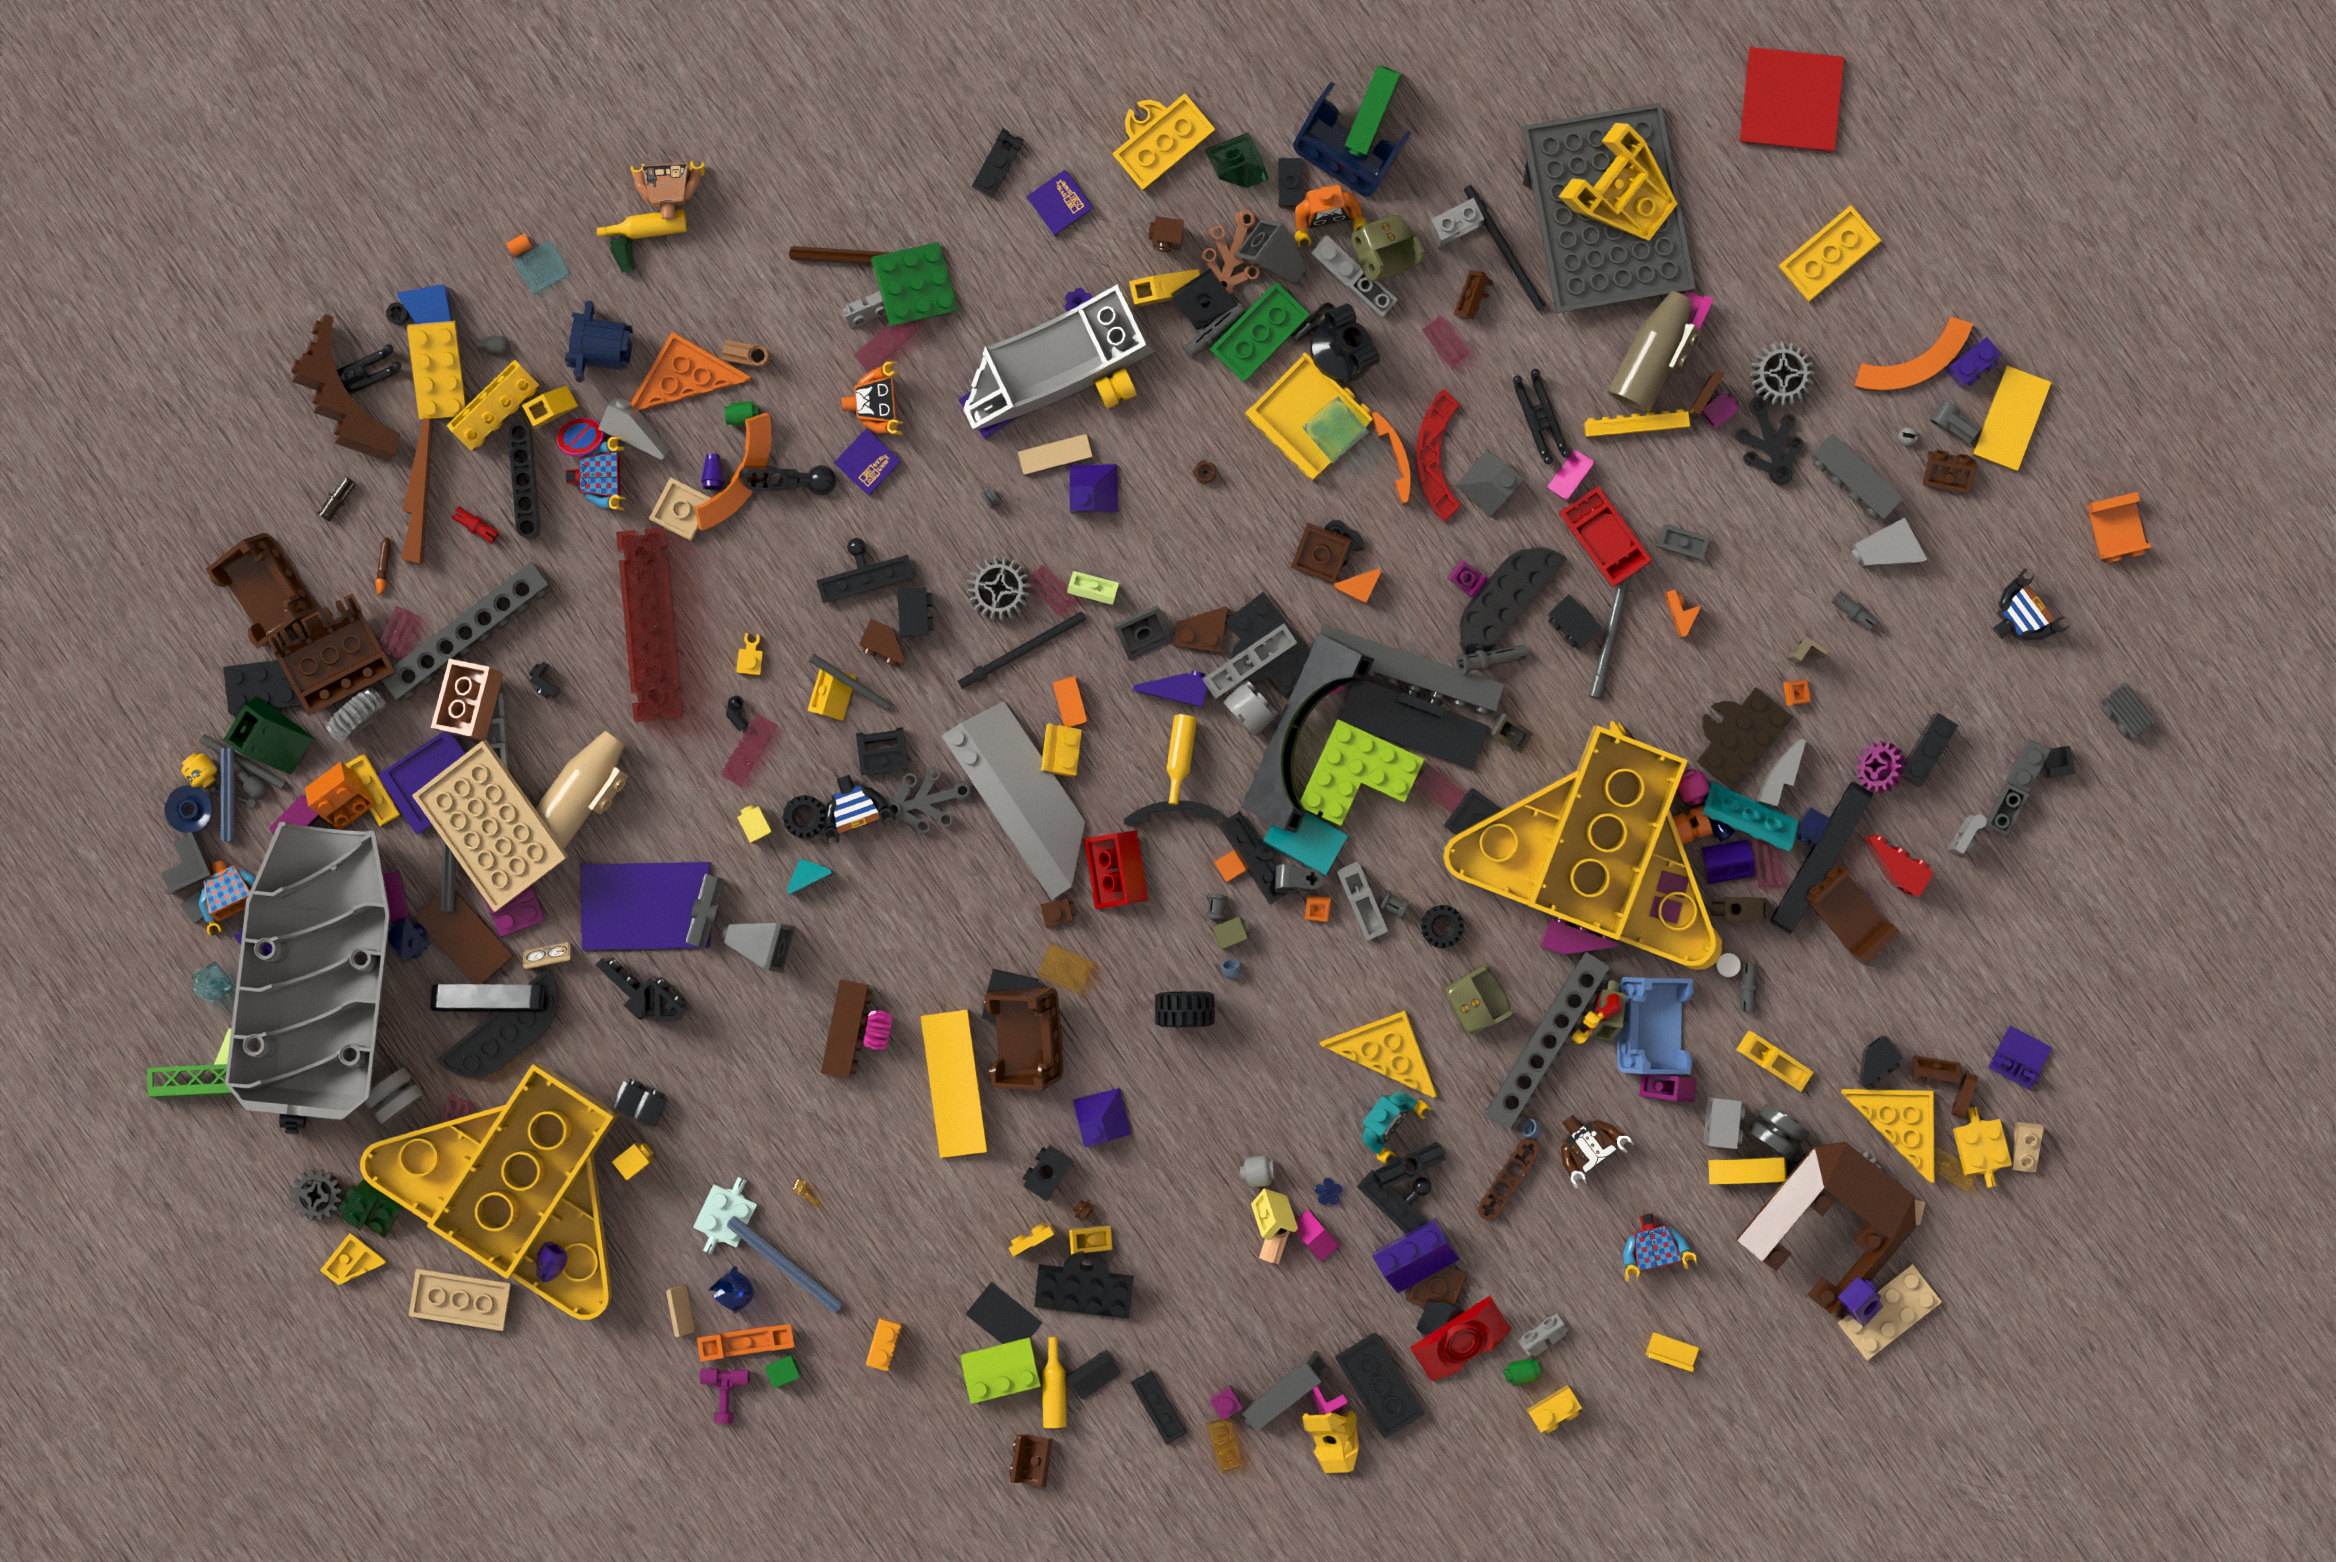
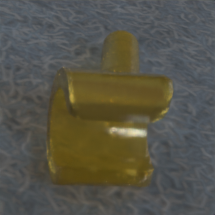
M797 1178L793 1184L794 1192L806 1198L817 1208L820 1203L810 1193L805 1191L808 1183Z

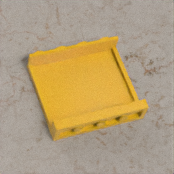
M1305 352L1245 412V416L1297 468L1313 481L1372 422L1373 418L1370 416L1372 412L1363 403L1358 405L1353 400L1355 395L1347 387L1342 389L1336 383L1337 381L1323 375L1314 365L1311 354L1308 355Z

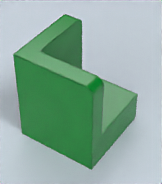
M793 1353L765 1366L773 1389L798 1379L802 1375Z

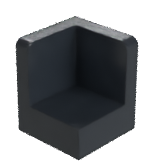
M2064 746L2050 749L2044 762L2047 778L2075 774L2071 747Z

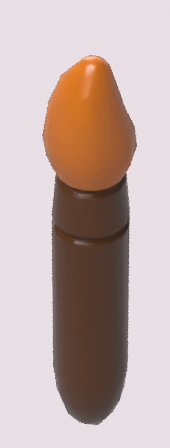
M388 537L383 539L380 550L377 579L375 581L377 595H381L386 587L385 579L391 545Z

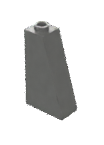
M1316 1350L1246 1406L1242 1415L1245 1423L1250 1428L1253 1427L1257 1432L1322 1382L1330 1368Z

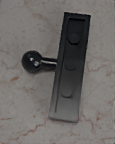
M853 538L848 542L847 550L855 557L858 569L816 581L822 602L825 604L915 577L909 555L867 566L864 558L866 544L860 538Z
M1373 1169L1356 1186L1405 1234L1427 1223L1411 1206L1419 1196H1426L1430 1193L1432 1185L1427 1178H1417L1413 1182V1190L1404 1199L1392 1187L1381 1190L1374 1179Z

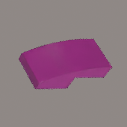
M1460 560L1447 579L1473 598L1489 578L1480 574L1465 561Z

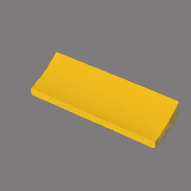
M966 1009L921 1016L940 1158L987 1152L969 1011Z

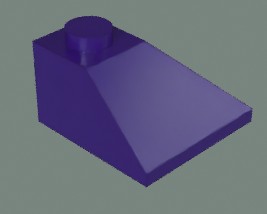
M1117 464L1070 465V513L1118 512Z
M1120 1088L1073 1100L1084 1147L1131 1134Z

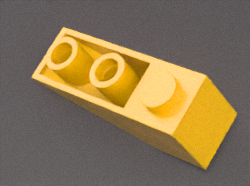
M1199 269L1155 275L1129 281L1134 308L1172 300L1171 293L1200 275Z

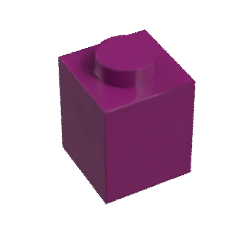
M1723 391L1704 407L1701 415L1715 430L1739 410L1736 406L1738 401L1732 394H1726Z
M1230 1385L1210 1397V1402L1222 1421L1243 1408Z

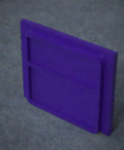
M439 734L377 775L416 835L430 827L432 823L412 795L466 754L454 735Z

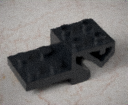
M601 958L596 964L630 998L624 1006L639 1020L655 1016V1021L680 1020L689 1010L686 1007L688 1002L679 993L673 994L669 990L671 986L662 977H650L639 988L640 982L631 974L625 975L621 971L623 966L615 958ZM655 1004V1010L651 1011L650 1006L654 1007Z

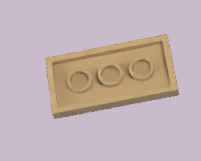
M1913 1264L1907 1266L1877 1290L1881 1296L1879 1300L1883 1308L1864 1327L1848 1313L1836 1322L1867 1361L1942 1303Z
M417 1268L408 1316L504 1331L512 1283Z

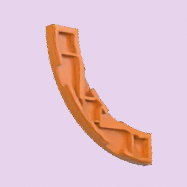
M1949 317L1947 325L1936 343L1924 354L1906 363L1892 366H1874L1861 363L1854 387L1876 391L1895 390L1910 387L1927 380L1947 366L1958 354L1970 334L1973 323Z
M763 413L745 419L746 453L742 464L739 465L736 473L730 480L731 483L722 493L719 492L710 500L694 507L698 527L701 531L727 519L752 494V490H749L740 483L739 472L745 466H766L771 447L770 414ZM752 474V477H748L747 480L751 482L752 479L761 478H758L754 474Z

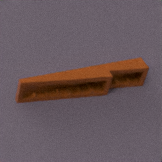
M427 418L423 419L402 510L406 513H411V518L401 559L421 565L424 563L433 421Z

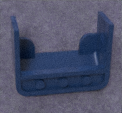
M1331 81L1316 101L1293 143L1294 150L1298 155L1363 196H1371L1398 157L1411 132L1407 130L1397 145L1389 140H1381L1375 148H1371L1368 155L1362 154V157L1349 153V147H1346L1345 143L1350 132L1335 123L1339 116L1338 109L1334 104L1327 101L1335 85Z

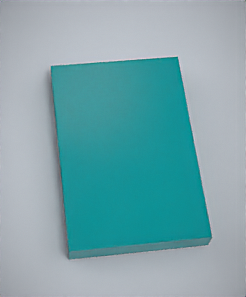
M1306 812L1297 833L1285 831L1272 824L1262 842L1305 867L1318 870L1325 877L1348 835Z

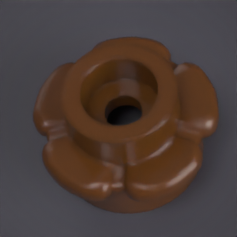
M1200 461L1197 467L1194 468L1193 475L1201 484L1213 482L1216 478V467L1211 462Z
M1081 1200L1073 1209L1076 1213L1074 1218L1078 1217L1081 1221L1087 1218L1095 1208L1090 1203L1091 1200L1086 1202Z

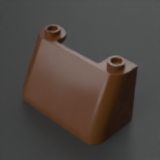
M267 533L243 539L205 569L215 585L221 587L229 586L253 622V625L248 629V637L257 649L269 643L266 636L276 632L279 637L281 635L278 630L284 628V630L288 631L293 628L292 623L297 621L299 624L301 623L300 619L317 611L315 600L276 540Z
M1021 989L993 991L985 994L984 1009L989 1015L996 1016L999 1059L989 1069L992 1087L1044 1090L1058 1082L1063 1075V1053L1059 999L1056 989Z

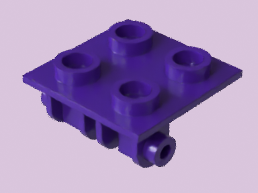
M2009 1026L1988 1068L2031 1090L2033 1084H2036L2040 1078L2038 1074L2052 1047Z

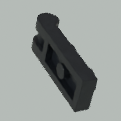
M1004 128L1001 130L972 184L974 189L991 198L997 192L1024 142L1023 138L1012 136L1009 134L1010 131ZM1004 143L1012 146L1009 152L1002 149Z

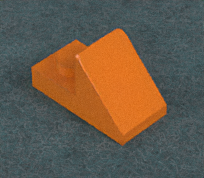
M1675 589L1664 593L1679 638L1687 636L1701 605L1683 611L1682 607L1685 606L1681 593L1677 594Z

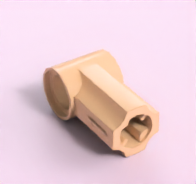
M1285 1229L1283 1232H1277L1271 1240L1265 1239L1259 1258L1279 1264L1290 1231Z

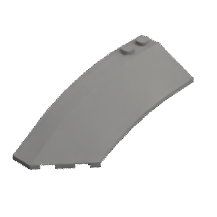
M1117 284L1048 322L988 347L985 346L982 354L984 356L980 368H977L971 385L972 391L969 400H966L963 410L972 429H981L1027 414L1094 385V381L1105 376L1110 377L1115 371L1126 368L1155 351L1145 330Z
M1003 701L961 722L943 734L942 738L1052 901L1073 887L1074 873L1078 863L1086 822L1054 774L1041 771L1042 756L1007 704Z

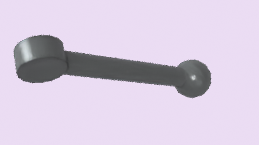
M212 784L208 787V791L211 794H221V789H218L216 785ZM235 795V800L245 803L247 807L253 808L256 806L255 799H246Z

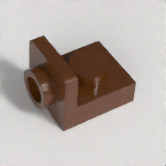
M1068 898L1040 904L1045 928L1072 922V916L1077 915L1074 901L1069 902Z

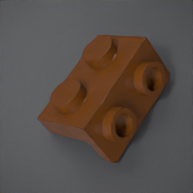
M1030 1434L1017 1435L1013 1443L1014 1457L1009 1470L1010 1482L1046 1487L1053 1439Z

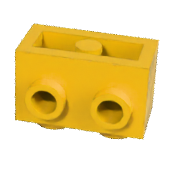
M1566 1385L1531 1406L1527 1411L1541 1433L1544 1431L1550 1433L1559 1427L1557 1423L1565 1418L1569 1421L1578 1416V1410L1582 1409L1570 1387Z

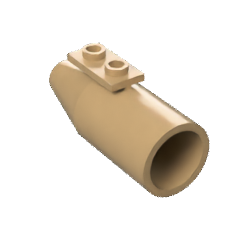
M606 730L566 764L535 808L563 848L567 847L592 810L601 815L603 811L610 807L613 797L624 787L628 778L627 774L616 768L625 744Z

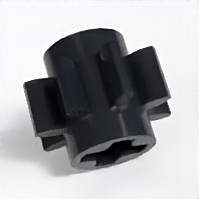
M280 1114L279 1126L280 1128H286L285 1133L299 1134V1129H305L307 1116Z

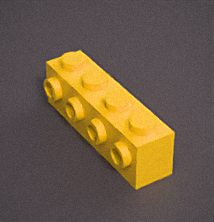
M514 360L446 426L470 451L478 448L484 443L485 437L491 431H496L502 425V420L508 415L515 413L520 406L519 404L536 392L539 384Z

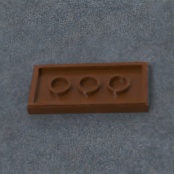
M456 890L454 912H441L440 893L414 918L474 984H483L514 955Z

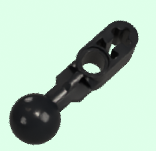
M825 465L815 466L808 473H799L796 469L773 466H745L739 472V481L743 486L752 491L795 490L797 487H808L816 495H827L836 486V475L831 468ZM779 473V481L776 484H771V476ZM752 474H754L756 477L762 478V481L760 479H752L749 482L747 478L752 477Z

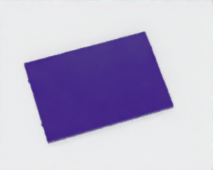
M710 862L581 864L582 950L703 948L685 942L692 921V908L695 899L699 896L703 877L705 874L710 875ZM711 931L706 948H711Z

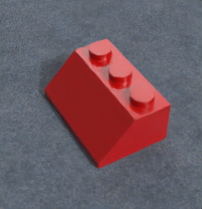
M1137 830L1084 839L1095 909L1148 901Z

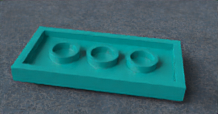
M1714 782L1710 784V790L1706 795L1702 810L1703 814L1707 815L1710 819L1726 823L1733 829L1742 830L1756 839L1767 841L1776 848L1785 849L1790 852L1796 836L1798 819Z

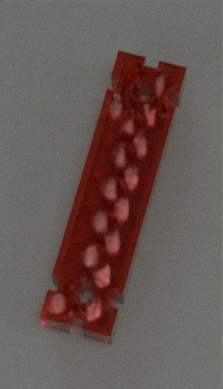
M664 527L645 529V535L639 536L636 530L616 532L618 551L624 553L625 560H619L631 694L638 697V702L632 703L634 722L656 721L655 715H662L663 720L684 719L683 700L676 698V691L682 690L670 560L669 557L663 556V549H668L667 529ZM644 548L645 551L649 552L646 560L638 557V553H642L641 550ZM656 690L663 695L658 703L651 698L652 694L655 695L654 691Z

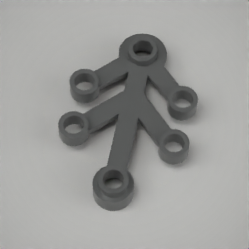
M930 767L926 771L927 777L915 798L905 801L911 787L916 786L918 782L915 774L908 773L904 776L903 785L896 797L886 800L889 808L892 805L898 807V812L894 814L896 820L894 821L891 816L886 819L892 822L902 819L916 827L918 832L927 833L930 830L929 821L926 819L919 820L907 812L918 809L938 820L943 827H949L953 823L952 815L943 813L930 805L952 798L967 800L972 795V786L966 781H960L952 789L927 795L934 782L941 776L938 768ZM932 769L938 772V776L934 779L929 777V772ZM913 776L915 778L914 784L908 785L906 778ZM965 786L967 793L960 795L958 793L959 787ZM948 815L951 821L945 825L942 823V817ZM920 822L927 823L928 827L925 831L919 829Z

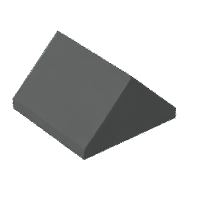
M1158 606L1114 624L1116 633L1129 660L1172 641Z

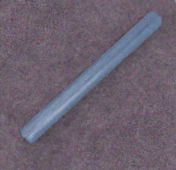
M736 1216L730 1218L727 1222L729 1229L833 1313L839 1311L842 1307L841 1301Z

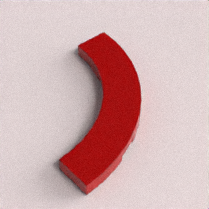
M1443 388L1428 408L1422 421L1417 439L1416 463L1423 492L1435 513L1445 523L1461 507V504L1449 490L1442 474L1440 460L1441 441L1448 421L1460 404Z

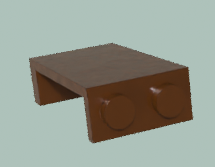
M1840 866L1838 868L1835 867L1827 873V878L1821 884L1818 883L1809 890L1810 894L1805 899L1854 958L1866 964L1900 931L1895 925L1888 923L1848 876L1851 873L1848 869Z

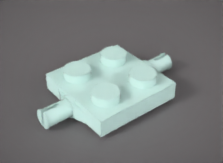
M737 1177L733 1189H726L713 1184L693 1228L704 1232L709 1237L703 1251L713 1254L717 1242H725L737 1247L741 1238L727 1227V1222L731 1217L736 1216L747 1225L756 1208L757 1203L746 1199L741 1194L747 1180Z

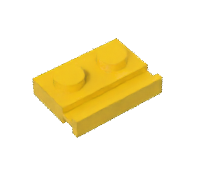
M1051 723L1046 725L1041 771L1069 777L1076 776L1081 729L1061 725L1056 726Z

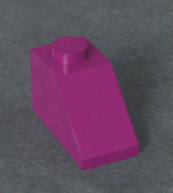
M1642 1074L1639 1096L1695 1102L1697 1078L1666 1074Z

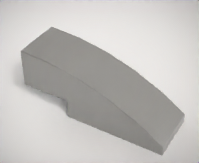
M1797 740L1777 760L1761 787L1757 802L1776 807L1779 804L1783 786H1794L1806 740Z
M1358 861L1336 870L1366 941L1388 932Z

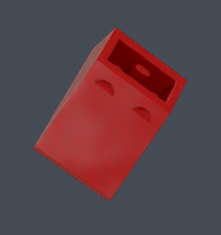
M1877 834L1876 836H1865L1863 838L1864 843L1890 884L1911 897H1920L1934 873L1929 870L1930 865L1920 859H1910L1908 857L1910 853L1900 847L1891 848L1887 845L1889 841Z

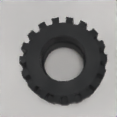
M1177 991L1161 992L1155 995V1024L1160 1027H1205L1215 1023L1214 994L1211 992Z

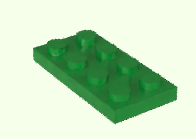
M1275 282L1210 348V351L1244 383L1310 314L1286 290Z

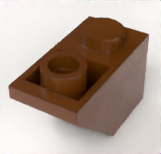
M870 619L859 643L860 646L864 647L862 652L873 657L878 653L885 657L884 662L897 667L898 663L904 665L905 658L894 629Z

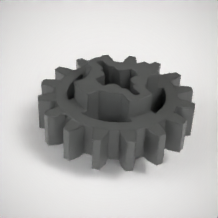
M314 1169L309 1170V1176L305 1172L300 1174L302 1181L294 1180L297 1188L290 1189V1192L295 1193V1197H292L290 1201L297 1203L293 1208L294 1211L301 1209V1217L309 1214V1221L314 1220L315 1216L321 1221L324 1219V1214L327 1217L333 1216L331 1209L339 1210L336 1202L343 1201V1198L338 1196V1193L342 1192L343 1188L336 1187L340 1182L339 1179L332 1181L333 1173L325 1176L324 1169H320L318 1174H316ZM314 1179L311 1187H303L309 1180ZM325 1182L329 1185L331 1192H328ZM318 1189V1194H321V1198L315 1200L312 1192ZM302 1198H305V1200L308 1203V1207L305 1206V1204L302 1201ZM323 1202H330L325 1209L318 1211Z

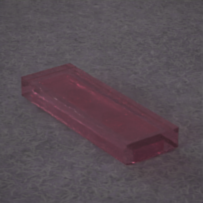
M919 321L892 327L888 324L853 356L869 373L871 370L876 369L923 326Z
M756 713L720 775L742 787L778 725Z

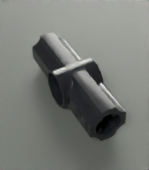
M1436 1141L1373 1171L1374 1179L1380 1189L1384 1190L1445 1161V1153L1441 1145ZM1406 1160L1414 1164V1171H1408L1405 1168L1404 1163Z

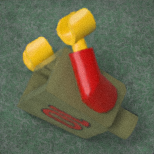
M1606 981L1605 990H1602L1595 1000L1594 1011H1590L1583 1020V1023L1587 1025L1585 1027L1586 1032L1583 1033L1578 1028L1573 1033L1571 1040L1575 1044L1581 1045L1588 1037L1613 1041L1623 1028L1626 994L1619 992V982Z

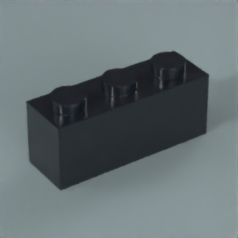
M1940 713L1933 714L1903 764L1907 768L1901 770V774L1904 775L1906 781L1916 787L1923 785L1959 726L1958 724Z

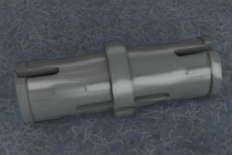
M1841 590L1836 596L1843 600V603L1836 597L1831 601L1832 604H1835L1848 614L1847 617L1850 620L1853 618L1867 629L1868 632L1873 626L1866 619L1873 625L1878 621L1877 618H1874L1861 608L1862 604L1859 602L1856 604Z
M1742 963V984H1739V989H1741L1740 1011L1755 1012L1756 990H1758V985H1756L1758 964Z

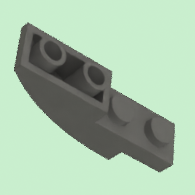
M2028 738L1998 794L1988 817L1987 827L2008 836L2050 752L2049 748Z

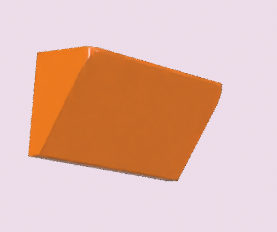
M1073 676L1053 682L1064 726L1073 727L1087 723L1076 677Z

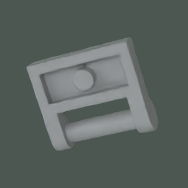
M1981 814L1967 816L1947 850L1954 854H1964L1965 851L1969 852L1975 843L1973 837L1978 829L1986 825V818Z

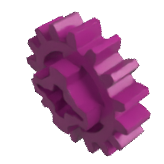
M1879 741L1878 745L1870 743V750L1863 749L1864 757L1858 756L1861 764L1856 765L1855 768L1860 769L1861 772L1856 776L1862 779L1860 784L1867 787L1869 791L1883 794L1884 790L1891 792V785L1898 787L1897 779H1904L1901 770H1905L1907 766L1902 765L1901 762L1906 758L1900 755L1902 750L1896 748L1894 744Z

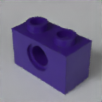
M1857 1276L1838 1296V1299L1845 1311L1864 1327L1883 1308V1305L1879 1300L1881 1296L1876 1291L1877 1288L1869 1280L1866 1279L1863 1282Z

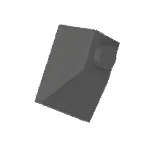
M1486 450L1455 486L1491 517L1524 479L1505 462Z

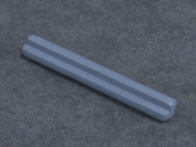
M225 747L221 749V841L232 842L235 839V750L231 747Z

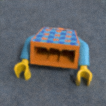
M222 860L216 861L211 865L214 874L204 879V888L199 899V907L204 920L209 923L207 933L211 936L214 935L213 925L218 927L219 933H222L224 927L219 921L245 909L246 900L256 879L249 872L238 870L235 866L227 868Z

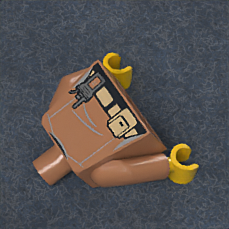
M694 161L690 162V167L688 163L641 164L642 168L640 170H635L634 166H631L635 189L644 201L650 202L652 207H661V219L663 220L676 218L675 206L686 205V200L692 198L701 177L705 173L704 162H702L700 167H695Z

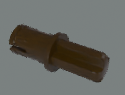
M345 476L333 493L328 494L329 498L317 513L330 522L339 507L345 505L344 500L355 487V482Z

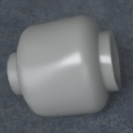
M1267 1155L1246 1158L1244 1166H1240L1242 1181L1246 1180L1248 1186L1252 1188L1270 1185L1272 1180L1276 1179L1274 1160H1270Z

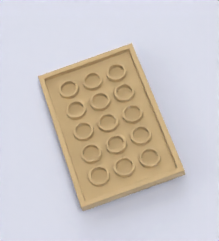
M487 740L481 741L412 795L494 912L500 910L569 857Z

